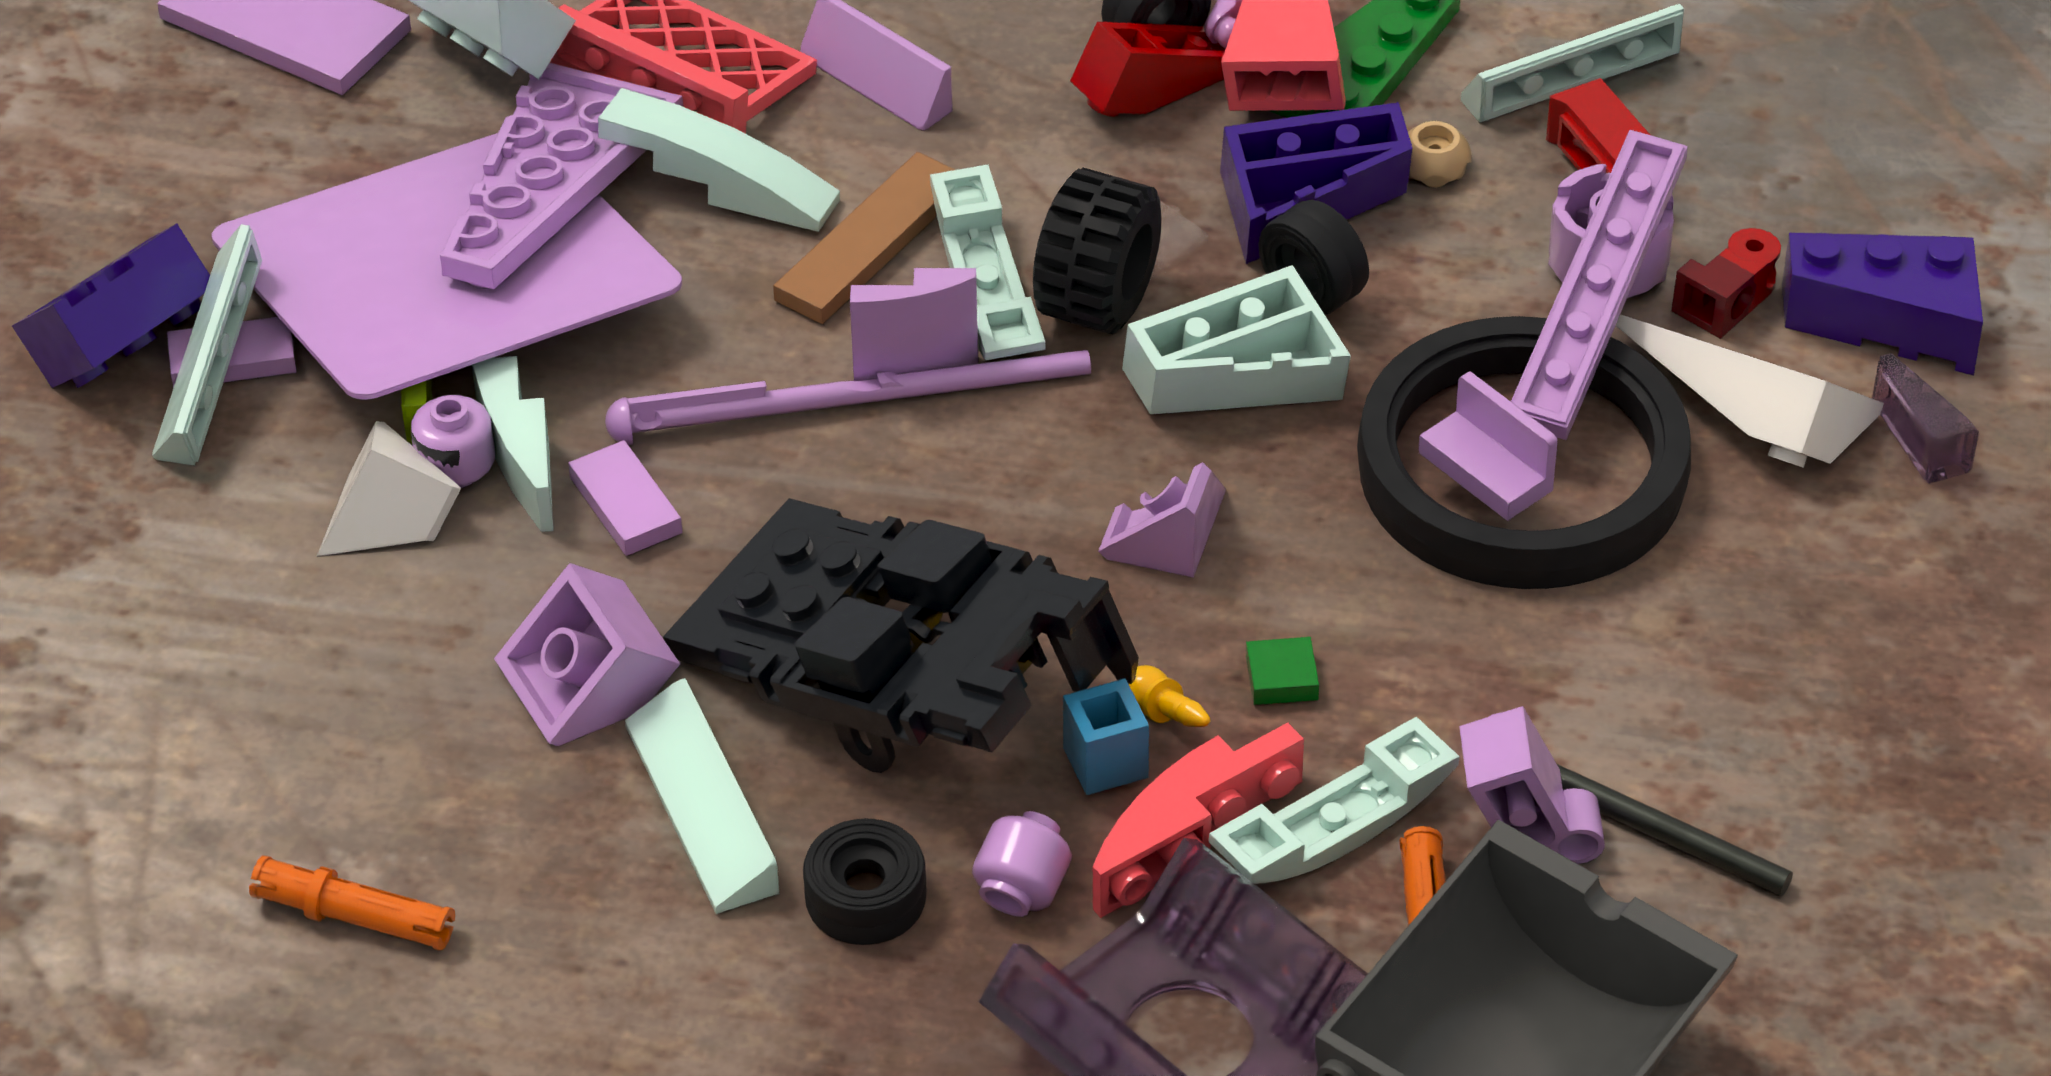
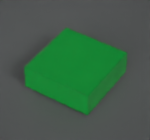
M1311 637L1246 641V662L1254 705L1319 700V680Z

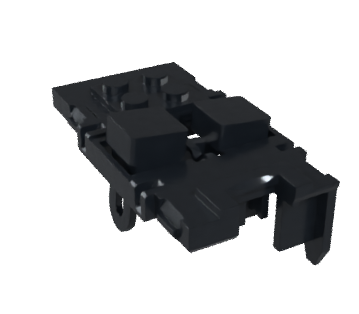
M791 498L780 507L663 636L664 641L677 660L720 672L724 676L753 683L761 699L767 703L833 722L839 740L851 758L863 768L877 773L888 770L896 758L891 740L919 747L929 735H933L935 738L962 746L994 752L1031 707V702L1025 692L1028 684L1023 674L1032 664L1043 668L1048 662L1037 639L1041 633L1047 634L1069 685L1074 692L1087 689L1105 666L1109 668L1117 680L1126 678L1127 682L1132 684L1136 678L1139 661L1138 654L1109 591V583L1106 580L1090 577L1086 581L1058 574L1051 557L1038 555L1033 561L1028 551L986 541L983 533L926 520L921 524L909 521L904 527L900 518L888 516L884 522L874 521L872 524L843 518L840 511ZM890 599L910 604L903 612L884 607ZM948 612L951 623L941 621L943 613ZM938 635H941L933 645L928 644ZM817 682L819 683L820 689L814 688V685ZM858 730L866 733L871 748L862 741Z

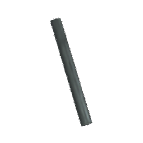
M1557 764L1560 769L1563 790L1577 788L1592 792L1598 799L1601 814L1779 896H1783L1787 891L1793 877L1792 871Z

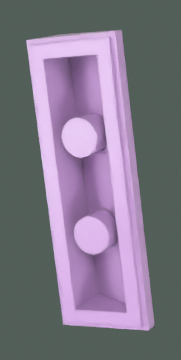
M817 0L801 44L800 52L817 59L818 68L919 130H927L952 112L951 66L842 0Z

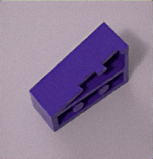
M1399 102L1224 127L1220 173L1246 264L1260 258L1259 237L1266 225L1297 203L1306 200L1323 202L1338 211L1347 220L1407 193L1413 147Z
M176 223L155 234L15 323L12 327L51 388L71 379L76 387L79 388L108 370L109 367L105 361L120 350H122L125 356H128L156 339L157 336L152 329L169 318L174 326L198 312L201 305L199 297L205 293L210 274Z
M1789 232L1782 280L1785 328L1859 347L1864 338L1899 347L1898 356L1917 361L1919 353L1954 361L1956 362L1955 371L1974 375L1983 327V316L1973 237Z

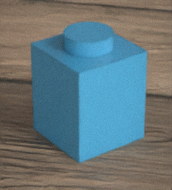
M1126 678L1063 695V749L1086 795L1149 778V724Z

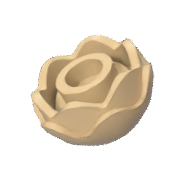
M1429 121L1414 127L1408 132L1413 147L1409 179L1422 181L1429 187L1437 188L1449 181L1458 180L1463 177L1467 164L1472 162V152L1468 141L1459 130L1445 122Z

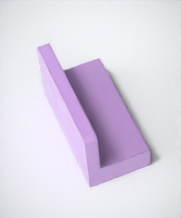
M1467 372L1458 379L1456 411L1420 434L1418 453L1505 520L1509 521L1553 491L1558 441L1551 431L1475 374Z

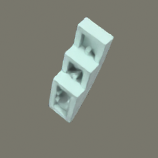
M621 88L598 117V138L653 151V171L707 184L709 205L819 232L840 201V190L790 157L736 128L683 106Z
M517 356L493 357L473 364L472 371L476 401L484 405L492 421L495 459L512 493L541 532L554 531L550 448L544 398L522 399Z

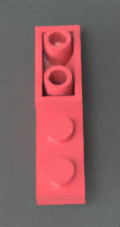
M1288 722L1236 751H1233L1217 735L1190 751L1163 771L1135 798L1120 816L1093 864V910L1102 918L1122 906L1133 905L1143 899L1149 891L1176 876L1192 873L1211 856L1210 832L1271 799L1284 797L1296 785L1302 783L1304 738Z

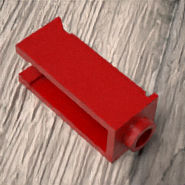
M1601 78L1550 95L1546 140L1557 145L1578 170L1597 164H1607L1606 173H1611L1629 130L1650 135Z

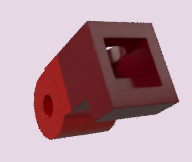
M1740 229L1729 238L1728 247L1706 266L1690 259L1677 270L1671 312L1721 339L1775 289L1777 273L1775 263L1781 253V244L1778 238L1763 229Z

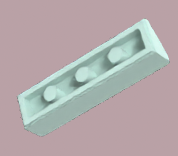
M1679 3L1481 72L1462 91L1461 102L1480 123L1549 99L1550 95L1599 78L1603 80L1680 52L1684 8Z
M241 224L216 256L154 446L152 456L156 460L193 466L199 460L262 263V257L250 225Z
M685 678L680 679L625 720V727L715 913L718 914L779 894L777 862Z

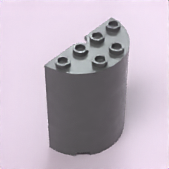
M1498 819L1315 1036V1053L1319 1068L1316 1076H1649L1728 976L1735 965L1738 955L1637 897H1634L1628 903L1613 899L1601 887L1598 875Z

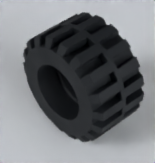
M1084 167L1082 169L1078 168L1068 177L1048 210L1035 253L1033 292L1036 308L1041 314L1108 334H1115L1119 329L1123 328L1138 308L1145 294L1158 254L1162 216L1160 198L1154 187Z

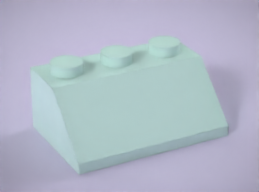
M409 0L422 9L417 20L444 37H447L451 29H454L450 39L478 57L484 48L488 49L483 59L512 77L516 70L520 68L535 78L540 79L576 21L547 0Z

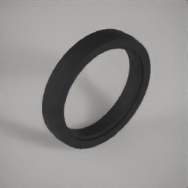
M1512 316L1479 319L1439 330L1420 339L1398 354L1382 370L1374 381L1363 408L1358 431L1357 450L1360 480L1371 511L1391 537L1419 559L1444 572L1481 584L1516 589H1550L1590 582L1627 567L1656 546L1668 532L1681 508L1691 471V436L1688 417L1683 403L1667 378L1649 360L1621 341L1610 337L1588 388L1619 407L1641 432L1650 453L1651 467L1640 487L1621 505L1594 520L1560 529L1513 530L1473 521L1448 510L1434 501L1413 481L1405 469L1398 452L1397 440L1404 424L1421 404L1438 392L1457 384L1458 379L1467 372H1472L1477 377L1503 373H1523L1547 318Z

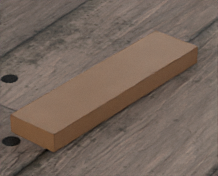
M917 151L773 285L774 301L820 324L825 323L850 299L851 285H865L937 217L930 185V174L953 171L955 169Z

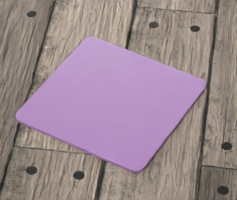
M498 133L225 222L217 226L212 232L213 244L220 251L241 224L250 225L262 257V263L253 289L343 391L356 399H374L671 296L678 292L682 286L681 274L599 194L495 289L475 287L468 282L442 276L440 254L458 216L466 214L470 206L469 193L474 183L481 182L484 177L483 164Z

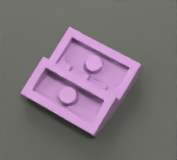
M914 268L913 285H851L850 315L854 381L878 379L876 373L890 371L895 374L978 364L976 268Z

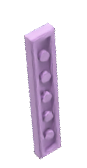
M1629 130L1511 400L1513 404L1551 431L1557 438L1563 440L1568 438L1686 162L1688 149L1686 145Z

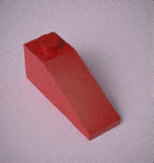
M1097 21L1070 82L1088 98V105L1100 114L1109 117H1117L1119 113L1147 114L1224 80L1221 61L1226 48H1223L1219 42L1212 43L1206 36L1204 26Z

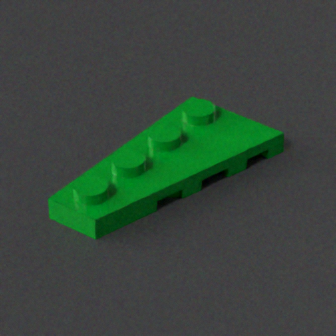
M1372 0L1335 26L1334 32L1346 99L1344 110L1384 104L1460 10V0ZM1339 110L1269 111L1290 118Z

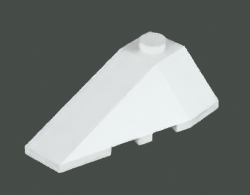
M1621 314L1616 324L1621 331L1747 435L1771 443L1768 456L1803 468L1808 456L1831 464L1880 415L1884 405L1882 402L1830 382Z

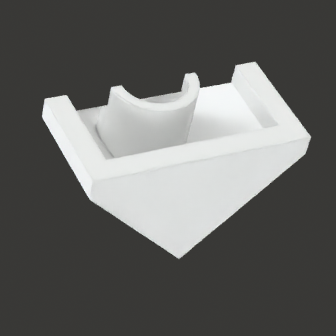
M376 421L347 478L317 557L421 541L434 542L461 487L433 463L418 454L415 448L385 422Z

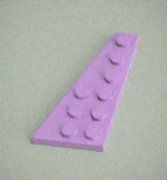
M553 63L548 64L540 79L530 75L527 86L521 85L516 95L517 107L514 114L505 118L483 164L484 177L482 181L475 182L469 193L470 206L466 214L458 216L440 254L442 276L468 282L475 287L495 289L646 151V149L598 138V117L621 88L683 106V96Z

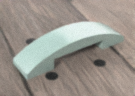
M989 165L930 174L934 205L949 267L976 268L978 349L985 360L1045 350V339L1032 298L1025 297L1002 225V205Z
M1415 717L1365 745L1363 764L1274 814L1263 804L1258 805L1210 832L1209 843L1251 884L1269 883L1299 876L1337 860L1392 826L1423 801L1459 765L1460 756L1420 719Z

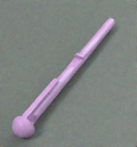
M1088 350L902 374H895L890 371L876 373L878 379L831 382L766 391V382L760 381L635 398L624 397L618 399L609 407L606 413L605 424L608 433L615 441L625 440L628 445H633L632 433L1087 375L1091 374V360Z

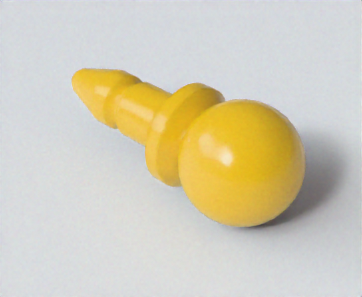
M1142 665L1137 667L1135 681L1129 684L1144 716L1158 723H1164L1173 719L1187 727H1206L1210 724V716L1201 704L1184 696L1183 689L1177 681L1167 677L1165 673L1154 666Z

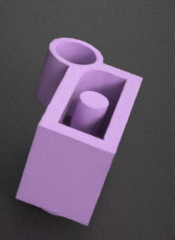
M1523 706L1459 726L1467 788L1491 827L1499 819L1577 864L1596 859L1603 852L1605 842L1597 797L1585 789L1572 788L1563 790L1560 769Z

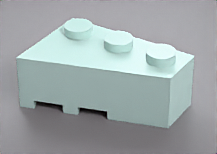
M1293 265L1128 324L1122 369L1150 414L1343 400L1351 355Z

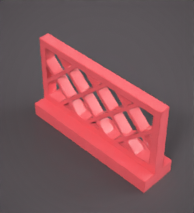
M596 0L580 11L563 4L559 9L576 21L550 61L553 64L683 96V107L736 128L745 134L747 121L814 76L817 67V59L689 0H640L651 5L640 7H624L633 0ZM690 23L696 27L670 28L669 24ZM659 24L660 28L629 29V25ZM610 25H619V29H616ZM735 44L742 48L716 49L715 45ZM704 45L705 49L675 50L674 46ZM655 46H664L665 51ZM781 65L787 68V70H762L761 66ZM750 66L751 71L721 72L720 67ZM701 67H710L711 72L706 71ZM747 89H756L755 92L748 96Z

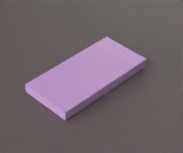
M160 0L157 3L160 19L340 95H344L411 31L408 14L374 0Z

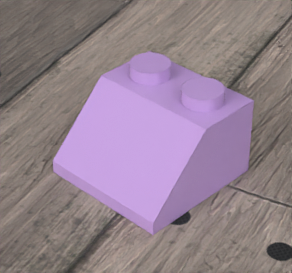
M571 563L567 565L494 658L548 743L556 746L563 745L630 717L653 699L680 665L623 580Z

